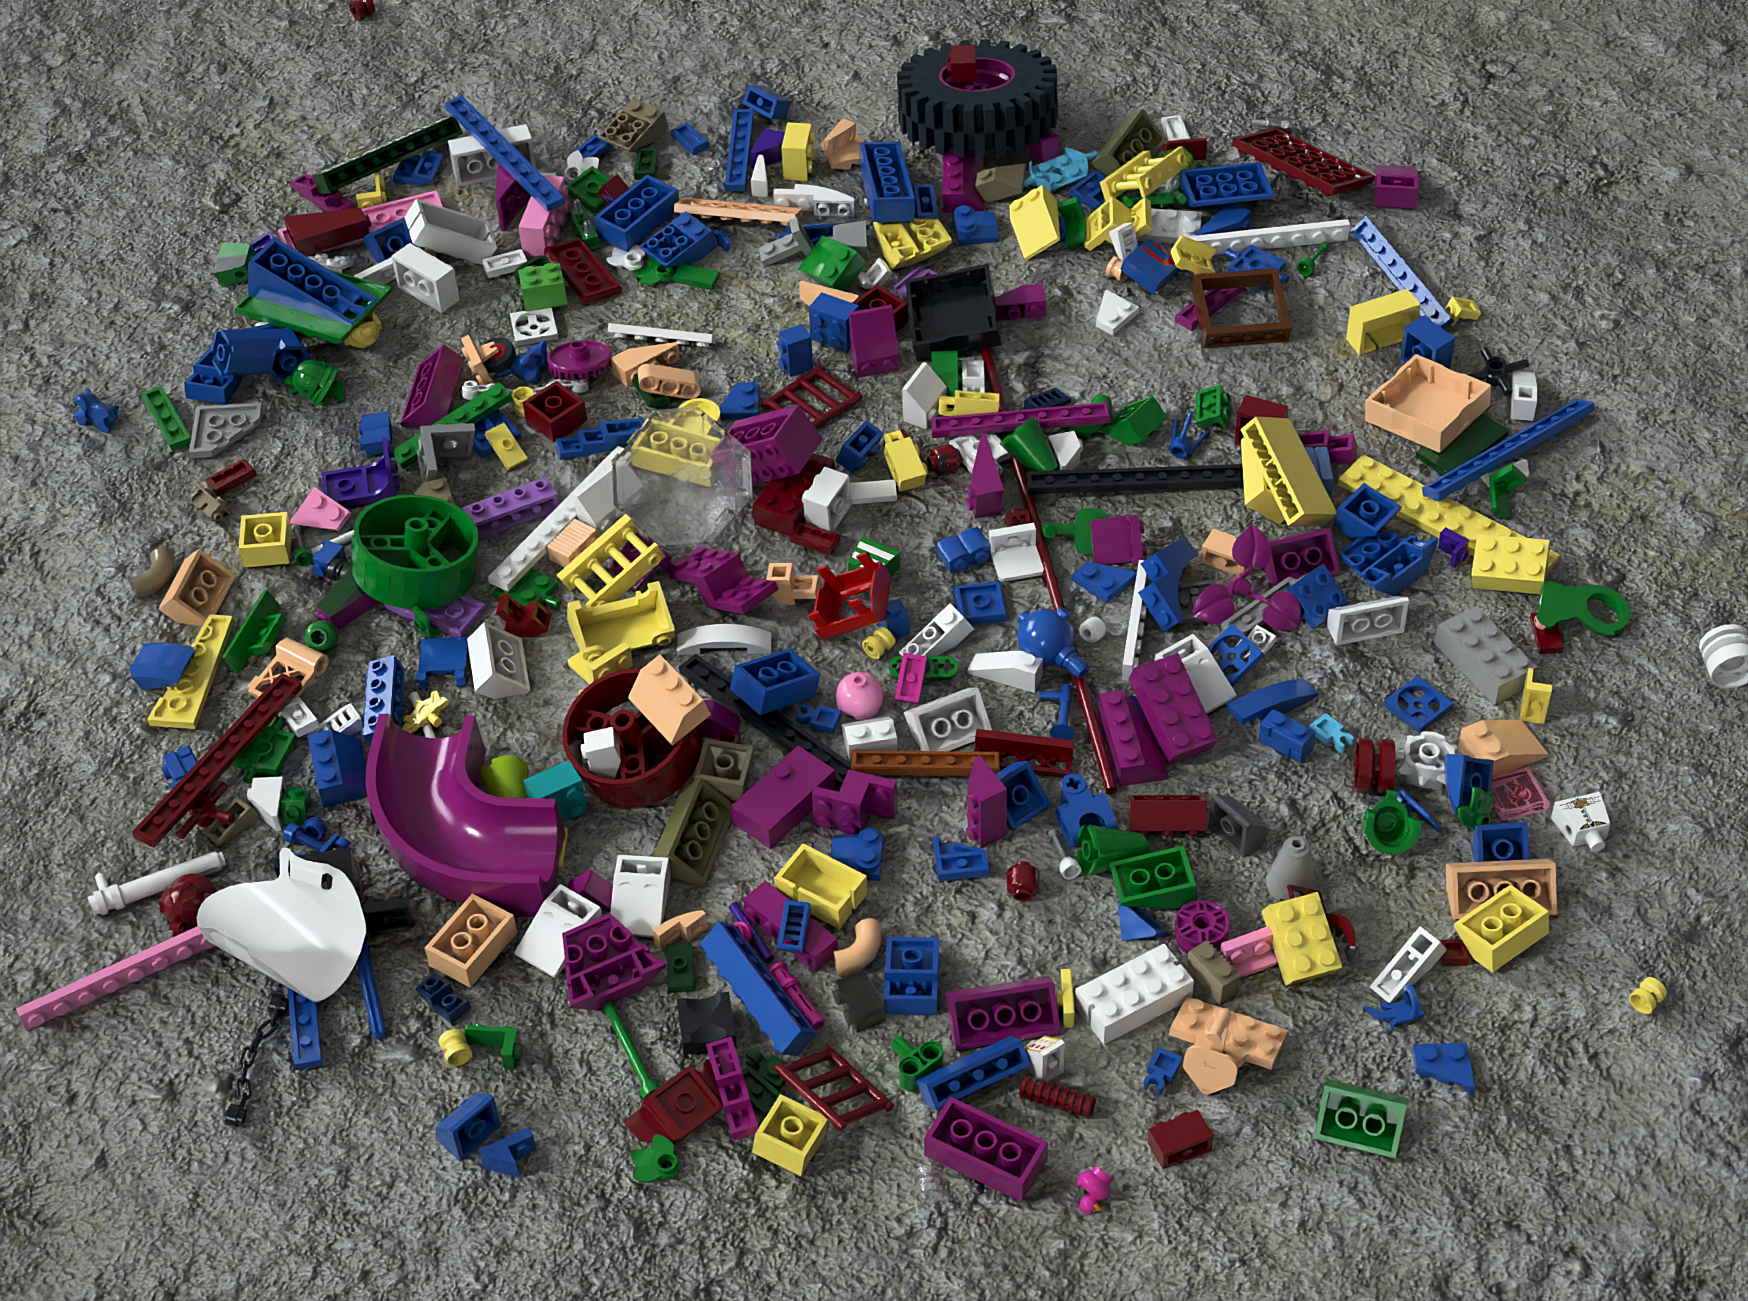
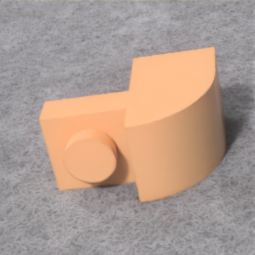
M769 563L766 580L775 581L779 588L778 591L772 594L773 598L787 605H795L796 599H816L819 587L818 575L795 576L792 563Z

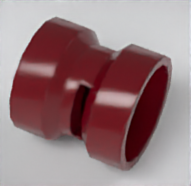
M355 0L349 3V9L353 17L360 20L364 18L365 14L374 13L375 5L372 0Z

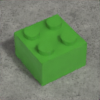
M547 263L539 267L527 266L518 270L525 311L567 305L560 263Z

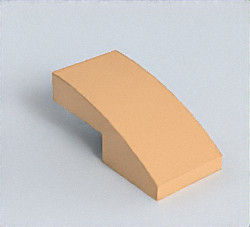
M703 910L686 913L653 929L655 945L662 951L666 948V945L672 944L680 937L690 942L708 929L706 913Z

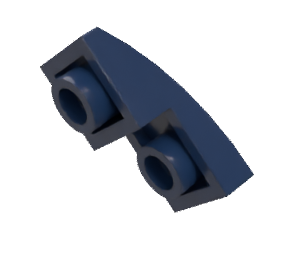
M437 973L427 978L415 988L417 993L450 1023H453L471 1009L469 1001L455 992L450 982Z

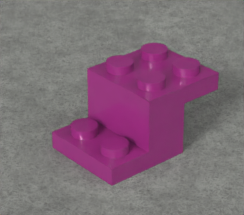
M848 770L839 792L815 786L812 792L814 825L824 829L842 831L846 834H859L860 831L865 829L871 814L895 819L898 812L896 780Z

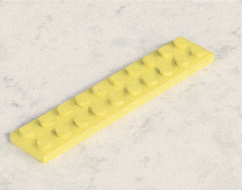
M1364 454L1338 479L1337 486L1351 493H1354L1363 483H1366L1402 506L1395 516L1437 538L1440 537V532L1446 527L1469 539L1468 550L1472 556L1475 554L1477 534L1527 538L1448 497L1441 501H1435L1432 498L1423 496L1422 487L1425 485ZM1550 550L1547 573L1559 561L1560 554Z

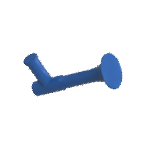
M1063 684L1061 691L1039 690V701L1060 700L1059 723L1050 729L1051 738L1072 740L1075 737L1074 729L1068 725L1072 686L1069 684Z

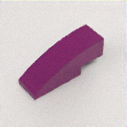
M1330 430L1297 433L1304 447H1313V449L1316 447H1327L1330 463H1351L1356 461L1358 446L1354 434L1331 436Z

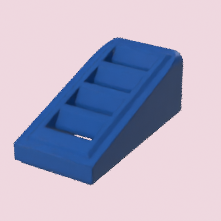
M785 900L777 950L803 953L811 915V903ZM790 913L803 915V918L790 917ZM788 922L801 923L802 926L788 925ZM786 931L800 932V936L786 934ZM784 940L799 941V944H784Z

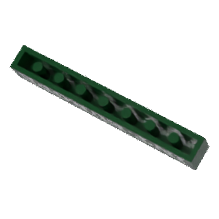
M445 116L317 172L312 176L320 194L331 193L463 134L459 122L453 116Z

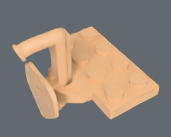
M1187 996L1170 1027L1169 1035L1194 1044L1185 1053L1183 1068L1203 1094L1208 1095L1234 1085L1238 1068L1245 1061L1272 1070L1287 1038L1288 1030L1232 1012L1229 1008L1218 1007Z

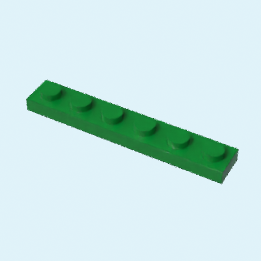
M499 382L432 425L475 424L513 400L510 392ZM421 432L394 449L395 457L393 459L397 461L402 469L418 460V440L421 437Z

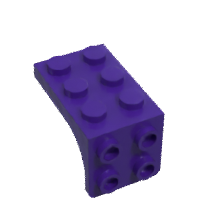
M387 437L382 438L384 453L378 461L372 464L321 472L323 493L343 507L377 502L384 498L397 496L396 489H400L398 475L395 476V473H398L397 461L392 460L395 457L393 444L388 445Z

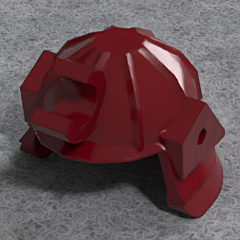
M185 874L177 878L170 887L165 888L159 900L160 912L166 913L167 919L171 921L169 929L174 931L173 937L184 933L186 929H192L198 925L197 914L201 904L210 895L218 892L214 884L206 877L199 874Z

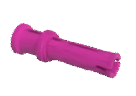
M778 962L771 966L769 971L815 1031L820 1030L826 1021L801 991L800 981L796 977H792L787 970L788 966L785 962Z

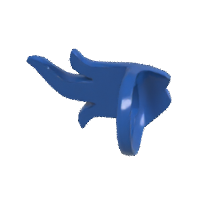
M1412 984L1404 986L1403 1001L1391 1004L1380 1001L1383 1011L1367 1006L1363 1007V1010L1375 1019L1390 1022L1391 1030L1396 1025L1413 1022L1425 1016V1012L1421 1010L1422 1005L1418 1002L1417 994Z

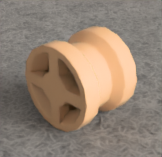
M1113 257L1107 265L1106 275L1111 278L1116 277L1120 282H1124L1128 278V275L1120 270L1123 262H1121L1120 258Z

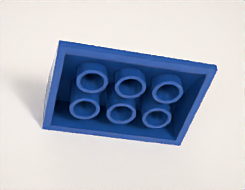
M1261 162L1180 170L1179 191L1187 198L1185 203L1191 207L1274 198V193Z

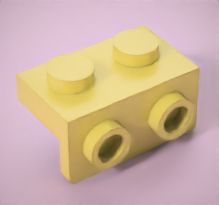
M1180 236L1170 251L1175 265L1181 270L1186 269L1194 274L1215 273L1210 260L1216 253V249L1188 237Z

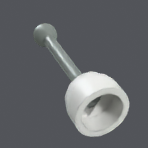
M1054 828L1050 829L1048 835L1050 838H1053L1062 856L1059 867L1063 878L1068 880L1076 878L1081 873L1078 861L1072 857H1067L1059 841L1058 831Z

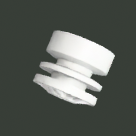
M1730 624L1714 628L1706 633L1700 640L1699 650L1712 683L1717 687L1725 689L1746 685L1748 683V630L1743 626Z

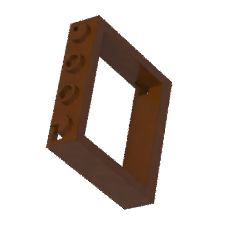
M1277 268L1193 274L1191 290L1204 348L1289 342L1292 327ZM1271 286L1280 322L1211 327L1204 296L1205 290Z

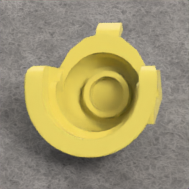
M374 312L362 321V324L351 332L344 341V344L346 346L350 344L357 348H366L372 345L379 336V330L382 329L378 316L374 315Z

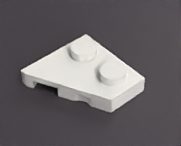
M1106 290L1097 315L1096 327L1114 335L1139 314V307Z

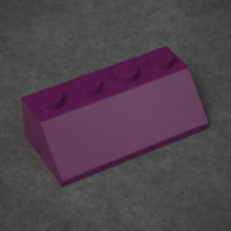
M950 148V150L943 154V213H954V210L962 205L971 207L974 211H984V200L975 186L977 173L983 170V158L975 157V151L967 150L964 157L955 156L954 149Z
M443 344L418 365L400 421L401 426L420 428V426H431L449 414L448 409L454 401L452 396L458 387L457 380L463 371V357Z
M1124 690L1099 693L1098 713L1120 787L1167 780L1168 773L1160 747L1137 697Z
M1049 976L945 992L948 1017L956 1050L992 1045L1009 1036L1024 1040L1061 1034L1054 981Z

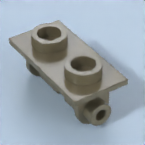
M196 482L194 483L198 489L190 494V500L199 509L203 510L212 521L222 520L225 512L232 515L226 509L228 504L219 496L215 499L213 496L216 493L207 485L202 488Z

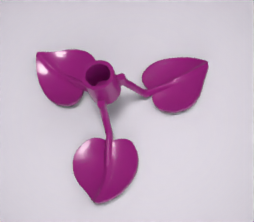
M1250 525L1236 539L1232 547V556L1235 562L1243 567L1248 566V568L1243 573H1240L1239 577L1231 578L1227 588L1222 584H1213L1205 588L1193 606L1192 616L1212 624H1221L1230 618L1234 612V604L1230 598L1233 595L1240 597L1248 595L1268 605L1262 612L1263 620L1268 626L1277 630L1295 629L1302 622L1300 603L1295 595L1287 591H1280L1275 593L1271 601L1250 591L1251 584L1245 579V576L1252 571L1253 566L1257 568L1265 567L1271 558V546L1267 537L1260 529Z

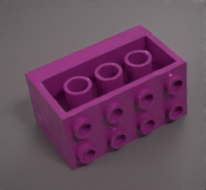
M799 405L735 421L711 453V457L733 487L737 489L799 474L823 438Z

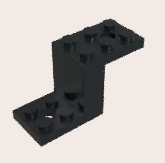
M336 847L332 851H309L304 855H297V857L304 860L328 864L341 870L351 881L361 904L359 870L351 848ZM280 858L273 859V866L277 877H279ZM289 860V866H288L289 876H290V860ZM328 873L322 875L321 883L327 882L328 890L332 887L333 877ZM393 896L383 901L366 900L361 904L366 923V933L415 926L414 915L407 897Z

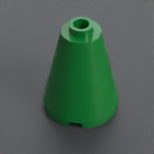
M1032 417L1021 424L1011 435H1007L1000 442L1003 449L1030 471H1057L1056 469L1059 467L1036 417Z
M1083 825L1078 832L1077 842H1081V850H1077V857L1084 874L1096 875L1110 870L1109 862L1140 856L1150 852V842L1141 833L1095 825Z

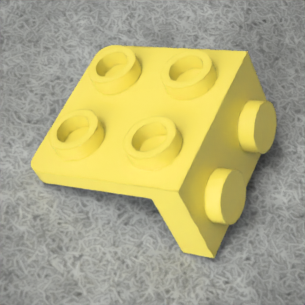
M623 642L593 662L584 660L581 652L568 659V665L590 685L595 680L609 673L632 667L631 647L626 642Z

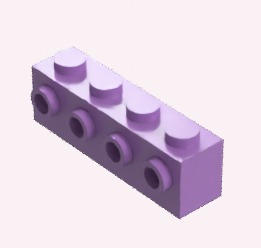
M545 477L463 507V510L473 519L478 529V539L552 513L559 506L556 491L549 479Z

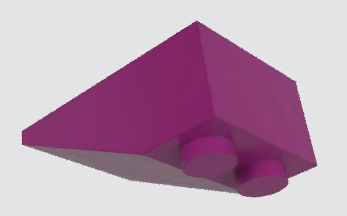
M500 164L496 171L495 199L501 231H505L531 198V195Z
M892 305L850 312L851 361L857 378L899 370V351Z
M986 433L981 434L971 475V483L967 486L969 497H966V504L968 510H972L974 519L1001 513L1004 493Z

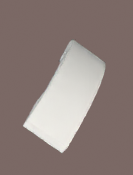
M738 624L700 626L678 634L677 655L701 654V648H747L748 654L771 653L772 633L760 628Z

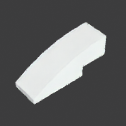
M984 360L962 361L963 391L985 393Z

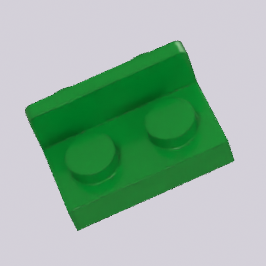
M1221 385L1196 392L1195 423L1198 428L1219 422L1223 430L1228 429L1229 420H1231L1229 411L1231 397L1228 392L1224 391Z

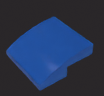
M425 150L422 155L416 154L401 161L393 175V183L408 185L432 183L444 155Z
M1095 169L1073 186L1068 194L1072 197H1077L1080 203L1096 210L1106 202L1100 182L1106 177Z
M499 409L474 424L475 435L472 448L481 458L496 453L485 437L486 431L505 423L515 440L521 437L518 429Z

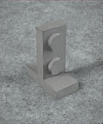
M797 217L789 220L791 234L759 248L761 261L765 267L799 251H803L807 257L813 249L814 244Z

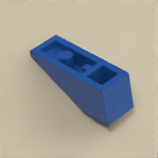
M1228 203L1198 230L1195 236L1249 230L1252 223L1250 220L1251 211L1235 203Z

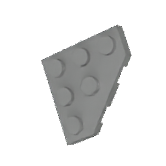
M262 403L196 406L189 448L190 457H214L261 425L263 415Z

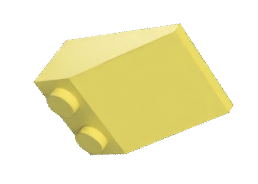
M1043 185L1031 190L1027 195L1009 205L1010 220L1026 260L1060 241L1057 199Z

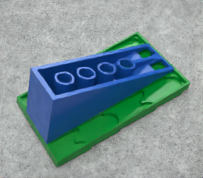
M274 237L248 262V296L235 307V313L281 328H291L313 338L316 336L334 344H341L354 329L362 324V321L374 312L380 303L386 300L392 292V287L329 270Z

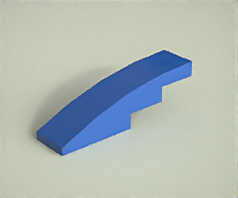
M644 418L601 421L600 428L578 430V437L556 438L555 445L559 458L562 460L606 452L615 449L617 446L621 447L630 444L645 423Z
M1304 678L1288 680L1266 686L1229 702L1227 710L1243 725L1255 718L1262 721L1272 709L1286 714L1318 697V692Z

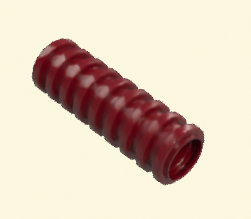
M1028 1075L1023 1078L1019 1090L1020 1099H1025L1026 1097L1029 1102L1036 1100V1104H1041L1042 1102L1046 1107L1052 1105L1053 1109L1059 1107L1060 1111L1068 1110L1069 1114L1076 1112L1077 1116L1084 1115L1086 1119L1092 1116L1096 1103L1095 1095L1091 1094L1089 1097L1085 1092L1079 1094L1078 1090L1072 1092L1069 1087L1063 1089L1062 1085L1056 1087L1052 1082L1050 1084H1047L1045 1080L1039 1082L1038 1078L1032 1080Z

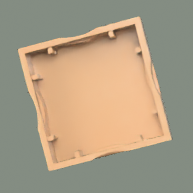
M1415 354L1398 370L1392 379L1382 384L1365 400V421L1440 453L1490 406L1491 385L1466 374L1452 371L1439 363Z

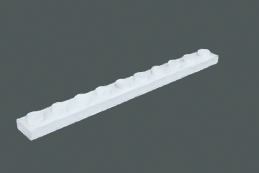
M617 446L488 576L489 584L509 591L548 551L547 545L557 535L559 536V533L571 521L573 522L574 519H577L574 494L621 458L631 466L630 451Z

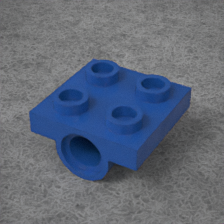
M1324 564L1318 566L1286 589L1298 599L1301 607V619H1306L1311 628L1318 626L1328 618L1329 609L1349 604Z

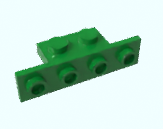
M268 590L263 591L222 657L235 673H240L249 656L269 652L273 642L282 632V628L287 621L282 613L276 614L280 604Z

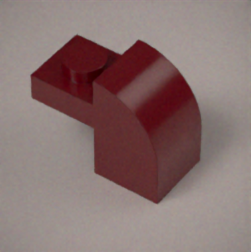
M508 593L500 596L496 614L506 622L504 630L517 637L532 638L547 632L552 615L537 600L522 606Z

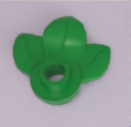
M652 257L649 258V267L634 270L636 276L641 279L640 284L643 285L667 282L674 276V269L672 267L665 268Z
M1472 788L1470 806H1461L1457 809L1463 826L1469 827L1474 831L1475 825L1491 823L1490 814L1494 806L1493 792L1489 790L1485 793L1481 788Z
M655 1134L651 1149H636L630 1152L632 1162L638 1168L634 1172L633 1178L640 1182L649 1183L659 1178L670 1179L675 1177L681 1169L680 1160L674 1155V1144L662 1135ZM666 1165L671 1166L670 1168H663Z

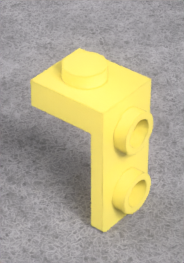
M379 172L375 173V192L356 194L358 208L363 209L387 203L384 178L380 179Z

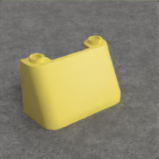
M659 581L648 583V590L645 593L641 594V591H636L635 597L595 607H592L591 603H586V607H582L579 600L568 603L567 620L584 660L593 662L623 642H626L631 647V651L657 644L663 646L671 642L675 635V628Z

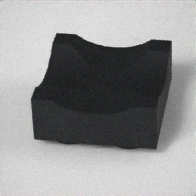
M729 991L702 999H676L684 1055L707 1052L706 1044L731 1036L734 1046L737 1047Z

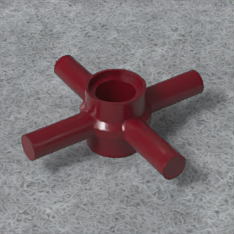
M220 782L209 796L204 794L189 810L190 817L176 832L178 838L184 839L195 825L200 827L209 826L215 819L229 824L234 821L233 814L217 810L215 806L218 799L229 788L225 782Z

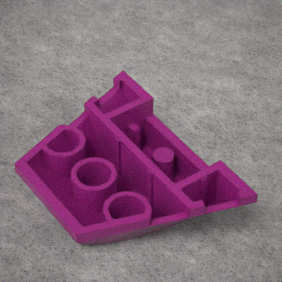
M611 913L562 933L571 1009L598 1010L604 1007L607 1001L614 1003L643 990L666 967L665 962L656 958L649 951V948L634 938L632 932Z

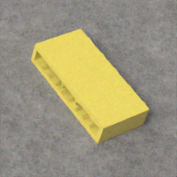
M1255 417L1240 429L1288 526L1322 527L1336 516L1337 511L1290 419Z

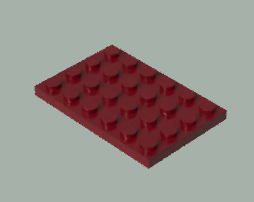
M1278 128L1236 137L1231 145L1242 154L1254 156V159L1258 162L1270 164L1274 170L1288 173L1290 178L1300 179L1305 182V185L1322 190L1321 192L1327 196L1364 187L1365 185L1372 184L1375 178L1374 175Z

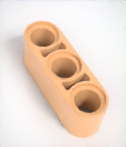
M643 364L638 369L639 386L645 392L685 399L697 398L701 393L699 376L694 371L655 364Z

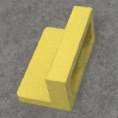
M1528 668L1521 699L1519 720L1544 724L1552 685L1532 682L1533 668Z

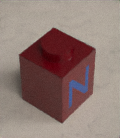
M617 174L606 182L597 194L609 206L630 188Z

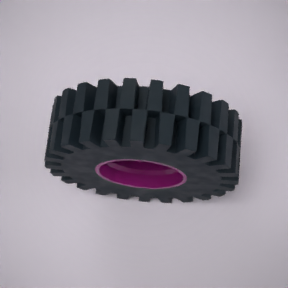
M981 39L980 44L975 46L976 81L952 82L951 75H947V54L951 53L952 46L950 43L941 44V52L928 48L924 50V56L913 55L910 57V63L904 62L901 66V71L897 73L898 117L901 132L903 135L907 134L910 142L919 141V147L927 150L935 145V153L945 154L952 148L954 149L955 156L964 157L967 150H975V157H985V150L993 149L996 155L1006 154L1007 146L1015 151H1020L1025 148V142L1032 145L1039 143L1040 136L1048 137L1051 128H1055L1057 125L1058 94L1056 65H1052L1050 57H1042L1041 51L1037 49L1027 52V46L1023 44H1018L1010 49L1009 41L1001 40L996 46H990V40ZM970 40L960 41V46L971 45Z

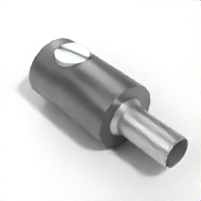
M1269 116L1268 120L1254 119V126L1267 127L1268 129L1278 128L1286 133H1291L1293 118Z

